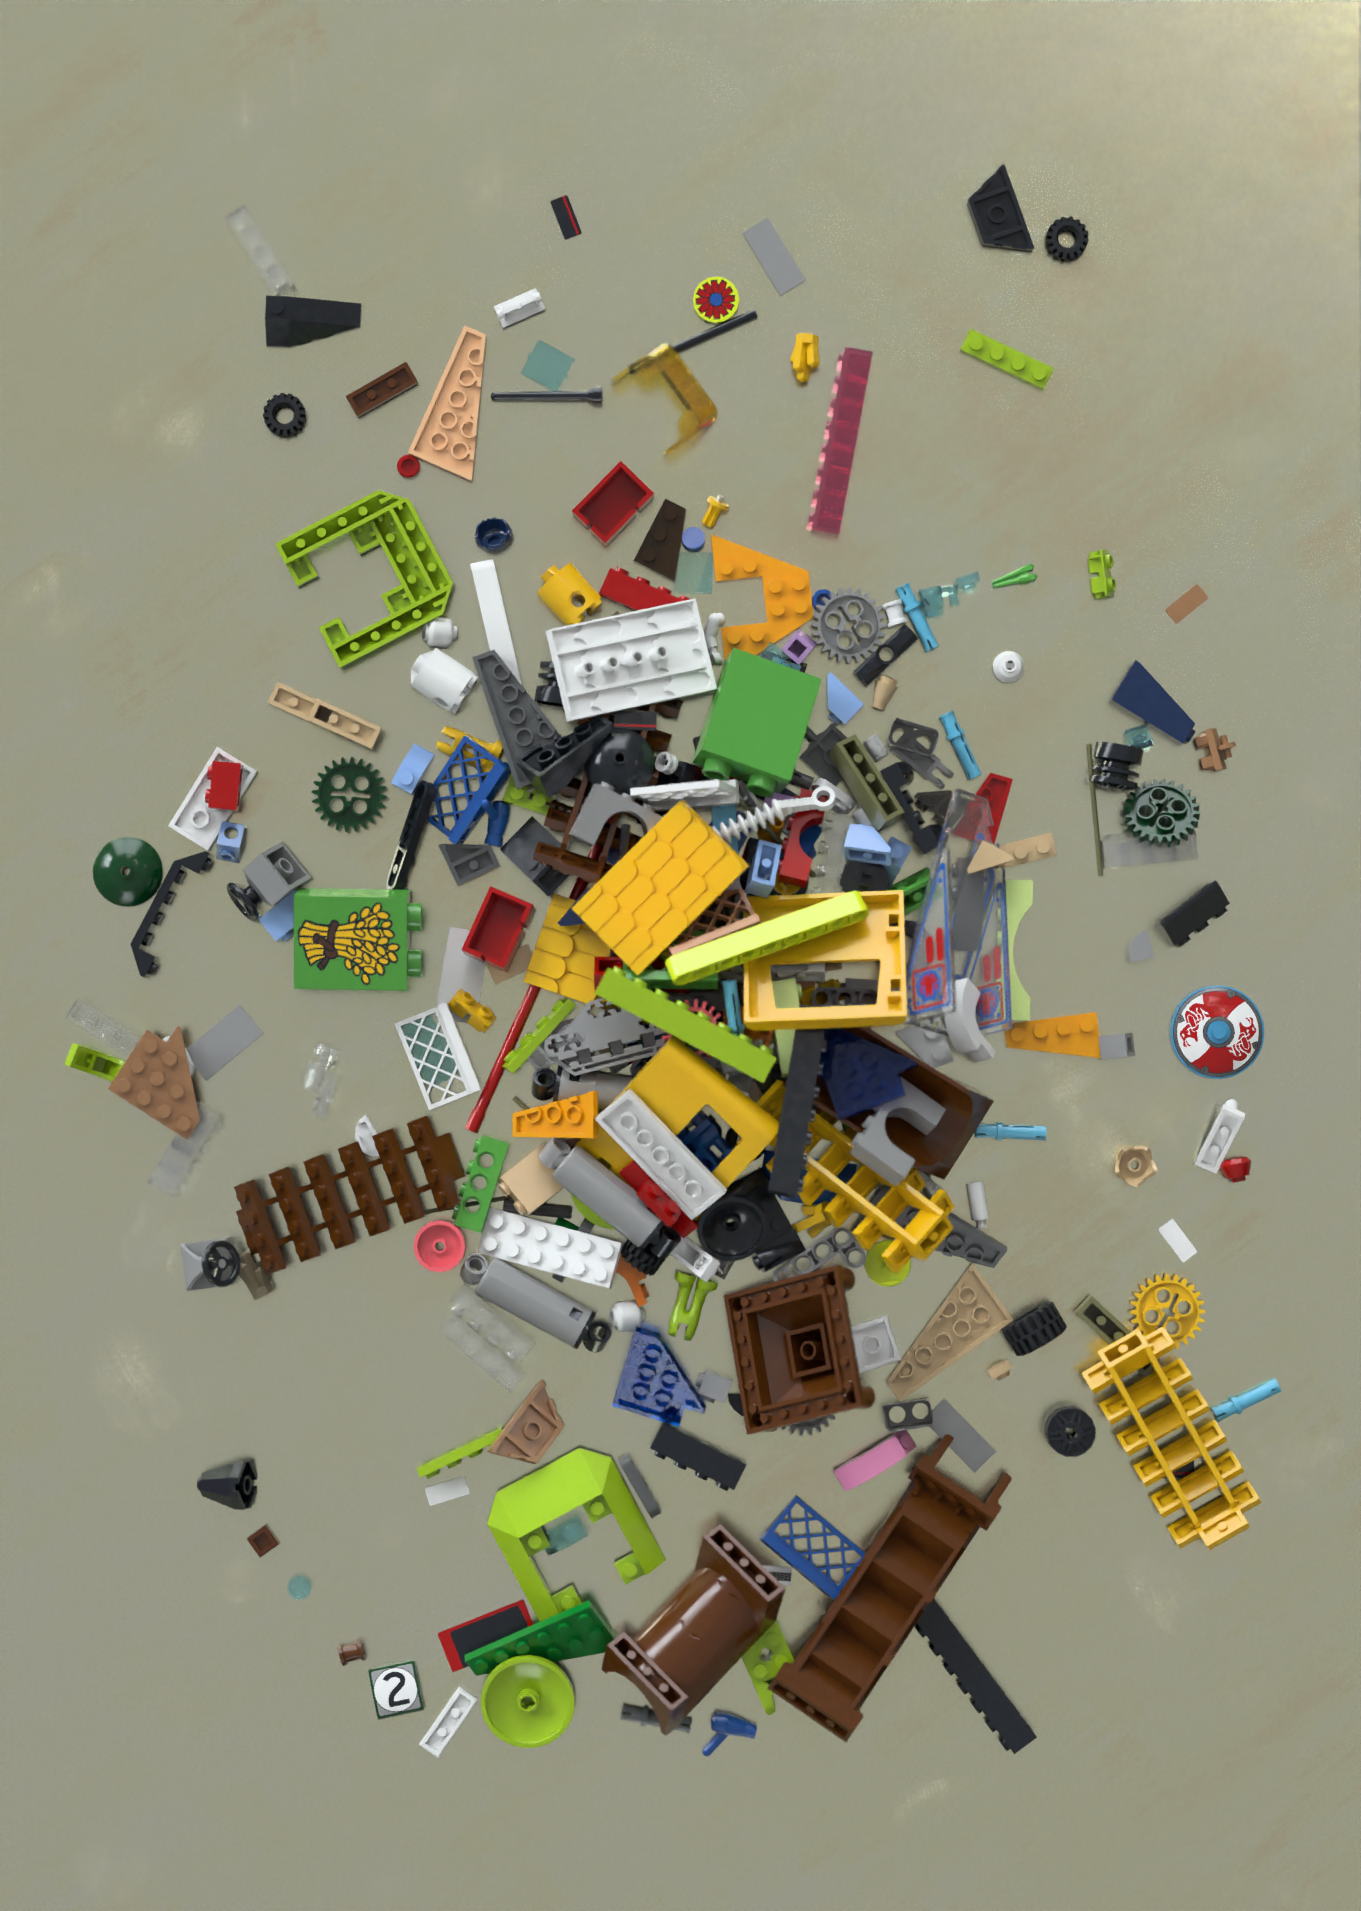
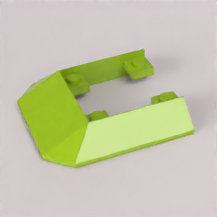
M377 490L275 543L297 587L318 577L309 557L348 536L351 537L360 555L381 544L401 585L381 595L391 615L349 636L340 617L319 627L339 668L444 614L453 581L409 499Z
M578 1448L496 1492L487 1525L539 1621H543L582 1603L573 1585L552 1595L532 1558V1555L551 1546L541 1526L580 1505L583 1506L592 1523L613 1513L633 1550V1553L614 1562L625 1585L645 1574L647 1576L666 1560L615 1463L609 1456Z

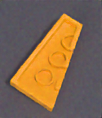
M1097 1012L1003 1025L1007 1048L1101 1058Z
M591 1091L583 1095L512 1113V1137L598 1138V1122L595 1120L598 1115V1091Z

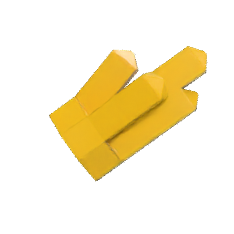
M796 334L795 347L790 361L793 363V369L797 371V379L802 383L809 380L810 369L813 370L820 364L818 351L819 337L814 334Z
M824 1201L820 1204H812L811 1206L804 1205L802 1207L803 1215L810 1216L791 1225L796 1232H800L813 1226L807 1233L812 1239L816 1237L827 1226L832 1225L823 1211L829 1202Z

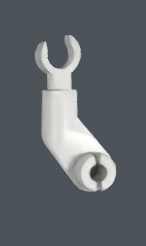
M722 613L710 614L704 629L711 665L723 663L721 655L717 652L718 644L716 640L719 626L725 623V616Z

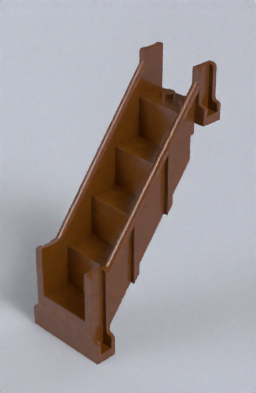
M949 1434L943 1437L931 1456L922 1455L908 1477L913 1481V1484L794 1662H785L767 1688L844 1742L848 1741L863 1718V1714L860 1712L863 1703L979 1528L981 1527L987 1531L1002 1507L998 1500L1012 1480L1011 1476L1005 1473L987 1501L983 1503L970 1492L955 1484L951 1479L934 1470L954 1439Z

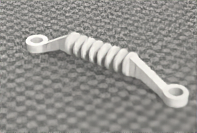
M822 786L814 790L812 797H807L806 799L797 798L778 801L773 799L771 800L772 808L764 803L763 812L758 807H755L754 816L749 811H746L745 820L739 814L737 815L738 823H735L730 818L728 819L729 827L721 822L720 831L715 826L711 828L722 839L731 844L732 835L737 840H740V832L742 831L747 837L749 836L748 828H751L756 833L758 832L757 824H760L765 829V821L768 820L771 825H774L775 816L780 821H783L787 814L789 815L793 812L814 809L819 811L830 810L836 802L835 794L831 788ZM822 795L830 797L827 802H819L817 800Z

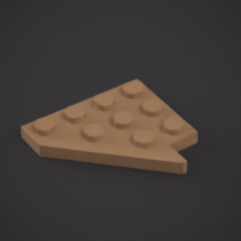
M177 1025L167 1042L146 1030L108 1089L187 1140L199 1123L200 1118L181 1027Z

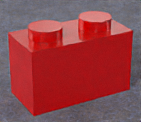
M213 761L212 766H208L207 780H211L210 789H206L205 803H209L208 808L239 811L243 765L241 763Z

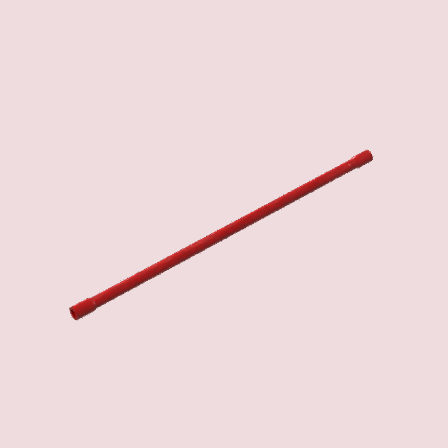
M614 814L607 819V823H612ZM595 843L592 845L587 857L599 860L604 846ZM578 877L569 899L576 901L585 891L588 882ZM532 984L529 985L478 1102L465 1125V1129L478 1133L488 1105L505 1070L502 1067L505 1063L504 1058L509 1052L514 1050L540 992V987Z

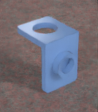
M226 821L221 823L216 844V859L239 863L240 846L245 829L244 825ZM227 829H235L238 835L234 839H228L225 837L224 832Z

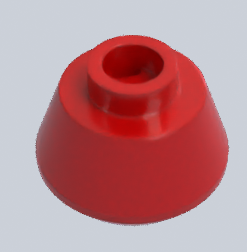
M1248 1157L1225 1160L1220 1165V1169L1226 1179H1232V1183L1245 1181V1176L1250 1175L1251 1160Z

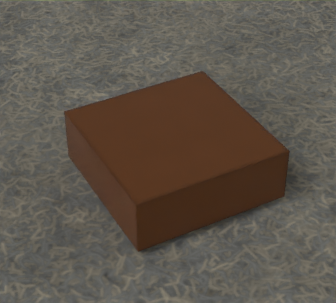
M264 1525L247 1538L260 1558L280 1544L267 1525Z

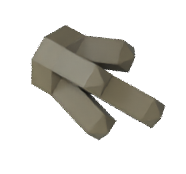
M242 1252L239 1256L241 1263L239 1276L245 1282L254 1300L273 1291L275 1287L269 1274L266 1275L261 1262L255 1264L249 1252Z

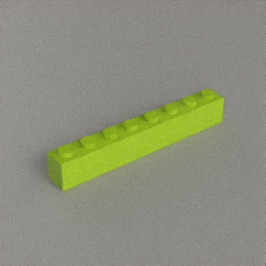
M614 966L613 970L607 968L594 992L596 995L764 1083L777 1059L772 1055L774 1050L761 1044L760 1048L751 1044L753 1039L740 1033L739 1037L730 1033L732 1028L719 1022L718 1026L710 1022L711 1017L701 1011H698L696 1015L689 1011V1005L680 1000H677L676 1003L668 1000L669 995L659 989H656L655 992L646 988L648 983L639 978H635L632 981L625 977L627 972Z

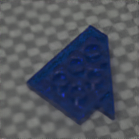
M830 1028L824 1031L823 1039L828 1041L826 1052L821 1053L819 1062L824 1063L822 1074L840 1121L906 1096L899 1073L917 1067L915 1061L840 1028Z
M637 1326L612 1406L678 1427L685 1408L704 1414L706 1405L661 1335Z

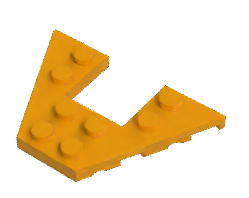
M711 535L716 582L762 577L766 608V623L721 627L724 661L733 648L758 655L814 618L812 617L813 607L809 571Z

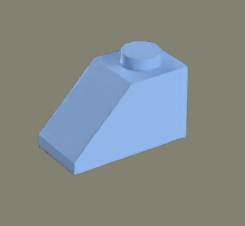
M830 672L827 675V711L830 713L828 717L837 726L840 723L845 726L864 704Z
M414 744L402 761L391 784L414 796L416 788L424 777L435 754Z
M865 824L849 825L844 844L846 860L892 866L891 848L873 826Z
M892 836L887 843L891 848L892 866L883 865L890 879L887 888L893 884L912 849L911 846Z
M759 839L748 873L746 893L768 898L775 884L782 845Z
M296 890L258 919L276 942L280 940L285 942L294 935L292 930H294V894Z

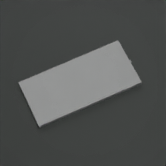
M239 1005L186 1050L194 1063L195 1069L207 1081L259 1038L263 1032L255 1024L253 1018H250Z

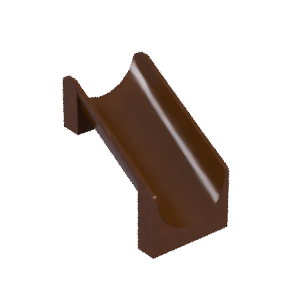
M872 1026L832 1028L827 1041L826 1052L820 1055L819 1062H823L824 1065L822 1076H817L816 1085L820 1086L818 1100L813 1099L812 1104L857 1132L862 1133L865 1129L862 1127V1124L869 1115L873 1116L875 1113L872 1109L879 1098L883 1099L886 1095L883 1093V1090L890 1081L894 1083L901 1076L944 1107L946 1111L936 1127L927 1135L906 1120L898 1117L886 1118V1134L896 1147L915 1160L912 1165L913 1167L945 1180L994 1100L978 1089L942 1074L871 1030Z
M719 1524L703 1537L694 1574L632 1640L623 1632L607 1645L602 1671L605 1674L616 1672L626 1677L643 1693L658 1718L661 1732L666 1736L678 1727L712 1688L774 1624L778 1616L785 1587Z

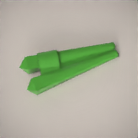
M1028 564L992 581L993 587L1022 585L1036 581L1037 575L1034 573L1028 575V572L1033 571L1034 565Z

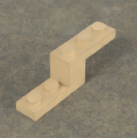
M279 682L276 683L268 700L270 705L330 732L333 731L370 749H373L382 729L373 723L320 699H314Z

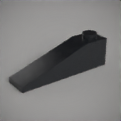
M266 295V346L290 348L301 343L315 341L322 337L360 328L362 304Z
M600 715L575 727L573 733L562 737L560 734L554 737L555 741L544 747L541 744L533 747L515 760V762L534 787L550 798L569 784L614 728V725Z

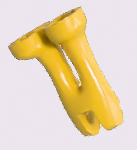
M444 726L441 732L451 738H455L452 747L438 740L435 746L438 750L451 757L464 735H467L498 759H501L504 753L501 740L488 743L449 726ZM468 743L465 745V747H470L473 749V747L470 746ZM465 747L463 748L464 759L475 758V754L465 750ZM485 758L480 759L482 773L490 772L495 763ZM476 760L465 762L477 768Z

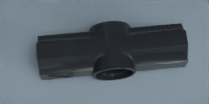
M904 624L853 671L863 684L868 686L914 644L918 637ZM883 649L889 650L892 653V659L883 661L879 655L880 651Z

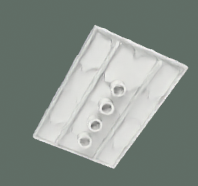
M696 598L545 631L567 722L697 695L717 689Z

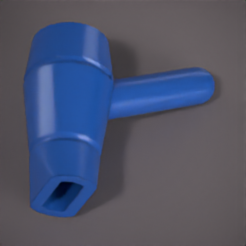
M483 799L481 806L488 815V833L484 843L502 847L503 835L510 816V805L501 800L493 801L491 804L488 799Z
M716 1712L711 1719V1729L718 1733L702 1750L703 1755L710 1756L728 1735L754 1739L757 1724L732 1714Z

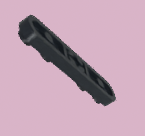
M422 780L416 788L386 879V889L404 890L407 885V875L409 869L414 864V854L424 824L429 819L431 803L434 801L437 793L432 782Z

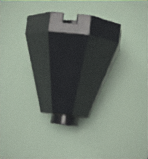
M252 1461L234 1462L202 1472L201 1477L197 1481V1488L203 1497L235 1510H245L252 1507L257 1493V1486H252V1480H257V1473Z

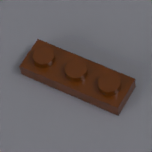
M404 362L346 395V398L357 417H360L418 384V381L407 362Z

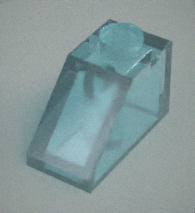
M578 1512L544 1531L551 1546L545 1548L548 1556L589 1536V1531Z

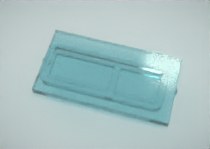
M430 1014L426 1016L423 1026L435 1030L437 1025ZM422 1018L415 1020L414 1022L420 1024ZM412 1023L401 1026L404 1035L414 1039L419 1026ZM421 1028L416 1041L429 1046L434 1033ZM436 1034L431 1047L444 1052L447 1043L444 1037ZM407 1040V1043L410 1048L412 1041ZM415 1043L411 1053L414 1058L422 1061L427 1048ZM448 1048L447 1054L452 1056L450 1048ZM430 1049L425 1062L438 1067L442 1054ZM445 1056L440 1069L452 1074L456 1067L454 1059ZM415 1061L417 1068L419 1069L421 1063ZM423 1065L420 1073L424 1080L431 1082L436 1070ZM438 1071L433 1084L438 1085L443 1081H447L451 1076Z

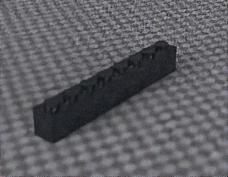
M800 1004V1006H799V1008H811V1007H813V1006H807V1005H801V1004ZM830 1028L795 1029L768 1188L769 1194L796 1198L797 1192L802 1193L804 1178H800L801 1169H806L808 1155H804L805 1145L810 1146L812 1132L808 1131L809 1122L814 1123L816 1109L812 1108L813 1099L818 1100L820 1086L816 1085L817 1076H822L824 1065L823 1062H819L820 1055L826 1052L828 1041L823 1039L824 1031Z
M933 1598L918 1620L917 1625L914 1626L922 1638L927 1636L931 1641V1644L928 1646L935 1656L941 1655L946 1661L942 1665L950 1676L955 1674L960 1680L957 1682V1685L964 1694L969 1692L974 1700L971 1701V1704L978 1713L983 1711L988 1719L985 1720V1723L992 1732L998 1731L1002 1737L999 1739V1742L1005 1750L1011 1749L1016 1754L1036 1739V1734L935 1598Z

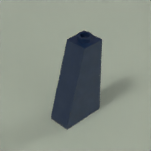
M1135 660L1109 702L1177 744L1182 745L1185 741L1189 743L1196 732L1193 730L1195 723L1143 665Z

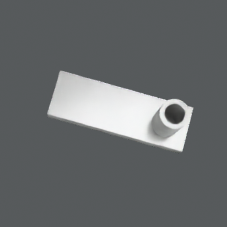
M1230 1099L1223 1104L1195 1160V1165L1215 1174L1245 1118V1113L1238 1110L1239 1104L1236 1100Z

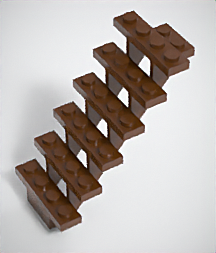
M674 699L640 706L639 708L648 712H658L667 718H678L683 701ZM612 713L601 715L614 725ZM596 717L578 720L577 724L581 725ZM632 730L640 734L649 743L652 750L667 751L672 734L659 730ZM621 755L615 758L617 762L624 761V757ZM655 766L652 777L647 785L655 786L660 771H657ZM584 773L582 780L573 778L559 792L564 797L576 798L572 813L569 814L550 808L545 818L544 826L549 827L553 831L565 832L560 848L538 842L532 860H536L545 866L551 865L553 869L558 870L564 875L571 874L580 877L586 882L597 883L614 866L606 863L610 847L616 848L619 851L621 830L617 829L621 814H627L633 819L637 818L628 812L621 811L614 814L611 826H603L595 842L597 845L604 846L600 860L567 851L571 837L569 833L578 817L582 801L585 803L592 788ZM635 798L634 802L641 806L643 805V803L648 804L645 801ZM630 833L628 852L637 844L638 835Z
M428 1116L407 1123L414 1146L400 1149L393 1128L373 1135L375 1148L380 1158L366 1163L358 1141L338 1148L340 1159L346 1170L332 1176L325 1156L321 1154L303 1161L311 1184L296 1187L289 1167L269 1174L276 1197L262 1201L255 1180L235 1186L236 1197L242 1208L236 1211L251 1254H259L261 1265L266 1275L287 1268L279 1245L292 1240L300 1262L320 1256L321 1253L314 1236V1232L328 1228L335 1250L356 1242L348 1220L362 1215L370 1237L390 1230L383 1207L392 1203H397L404 1224L425 1217L417 1194L431 1189L438 1211L460 1204L452 1181L463 1178L465 1175L450 1134L446 1133L435 1138ZM417 1151L426 1180L429 1183L416 1189L403 1158L404 1155ZM380 1164L383 1165L394 1197L381 1202L369 1172V1168ZM347 1176L359 1210L348 1214L344 1211L334 1181ZM312 1189L320 1206L322 1217L325 1220L324 1223L313 1227L309 1223L299 1195ZM279 1202V1207L287 1223V1229L291 1234L276 1240L265 1210L266 1206Z

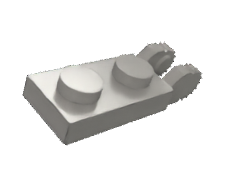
M904 732L896 744H905L909 739V734ZM915 740V747L919 751L928 750L917 740ZM896 747L890 749L904 762L909 763L915 771L925 779L928 778L940 789H943L945 784L932 774L933 770L937 767L947 777L952 778L954 775L934 754L929 758Z

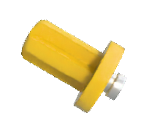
M718 495L717 498L713 496L708 497L707 501L711 504L702 520L704 525L712 528L721 511H728L730 506L723 502L725 500L723 496Z

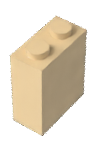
M545 1143L526 1156L498 1180L500 1183L498 1186L505 1196L510 1195L515 1202L513 1203L515 1209L521 1215L525 1214L527 1217L564 1188L552 1178L555 1170L546 1167L539 1159V1153L546 1146Z

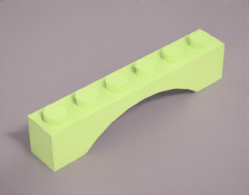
M1004 880L1010 1021H1030V996L1024 990L1017 976L1014 966L1013 945L1018 925L1025 912L1033 904V880ZM999 890V898L1002 899V892ZM999 908L998 921L1002 922V931H998V945H1002L1003 976L1000 980H997V983L1002 982L1004 985V1020H1007L1002 908ZM997 985V986H1000V990H998L997 992H1001V1000H1000V1006H999V1009H998L996 1015H998L999 1013H1001L1002 1016H1001L1000 1019H1002V1018H1003V1009H1002V987H1001V985Z

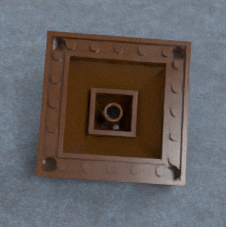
M835 1265L724 1295L747 1435L760 1432H774L780 1427L853 1409H868L874 1404L875 1392L873 1388L868 1385H861L851 1321L845 1292L851 1290L855 1284V1276L850 1269L843 1268L842 1265Z

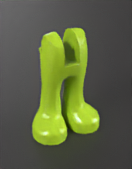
M676 1271L675 1280L679 1284V1290L668 1331L669 1335L675 1337L680 1326L679 1322L687 1324L688 1327L685 1330L684 1340L691 1341L697 1330L706 1296L709 1292L716 1290L718 1282L711 1279L705 1282L698 1277L692 1305L687 1312L686 1306L696 1275Z

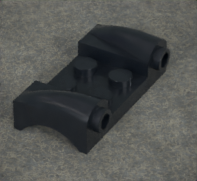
M896 762L881 770L880 772L885 782L904 810L903 816L923 854H927L944 845L947 840L946 832L944 831L943 834V828L937 824L928 825L923 828L922 824L925 821L919 810L914 811L911 805L914 800L910 792L903 790V787L910 784L914 779V773L910 764L907 762Z
M760 1167L731 1183L726 1188V1193L720 1198L726 1196L746 1197L757 1203L763 1210L768 1226L767 1235L761 1247L753 1253L752 1261L758 1270L761 1269L762 1272H767L806 1249L796 1230L792 1228L776 1196L768 1193L769 1181Z

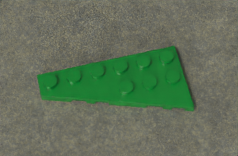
M590 1600L466 1654L465 1662L474 1674L478 1676L491 1673L500 1663L516 1656L533 1655L556 1662L605 1653L607 1645L617 1637Z

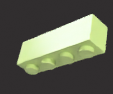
M795 978L772 981L775 1008H799V998H802L801 984H796ZM795 1029L774 1030L782 1078L788 1076Z

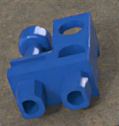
M700 1110L690 1120L696 1128L690 1132L685 1126L676 1137L712 1173L735 1146H728L721 1136L722 1128L715 1121L712 1115L707 1117ZM712 1145L723 1153L721 1158H718L710 1149Z

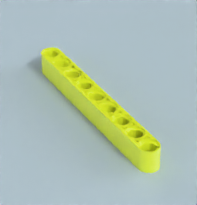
M852 891L675 954L665 961V965L674 985H684L860 922L867 918L869 910L860 892Z

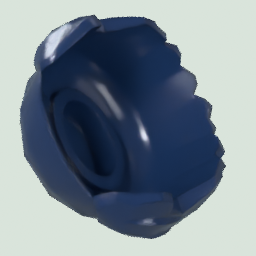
M493 517L492 519L482 520L477 525L475 540L485 550L496 552L503 549L510 542L513 533L511 527L503 518Z

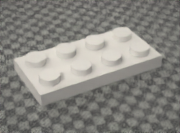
M218 747L213 752L168 825L208 851L219 835L221 823L223 821L227 822L233 812L208 808L209 803H205L206 789H210L211 780H207L208 766H212L213 761L241 763L243 765L240 799L257 774L256 770Z

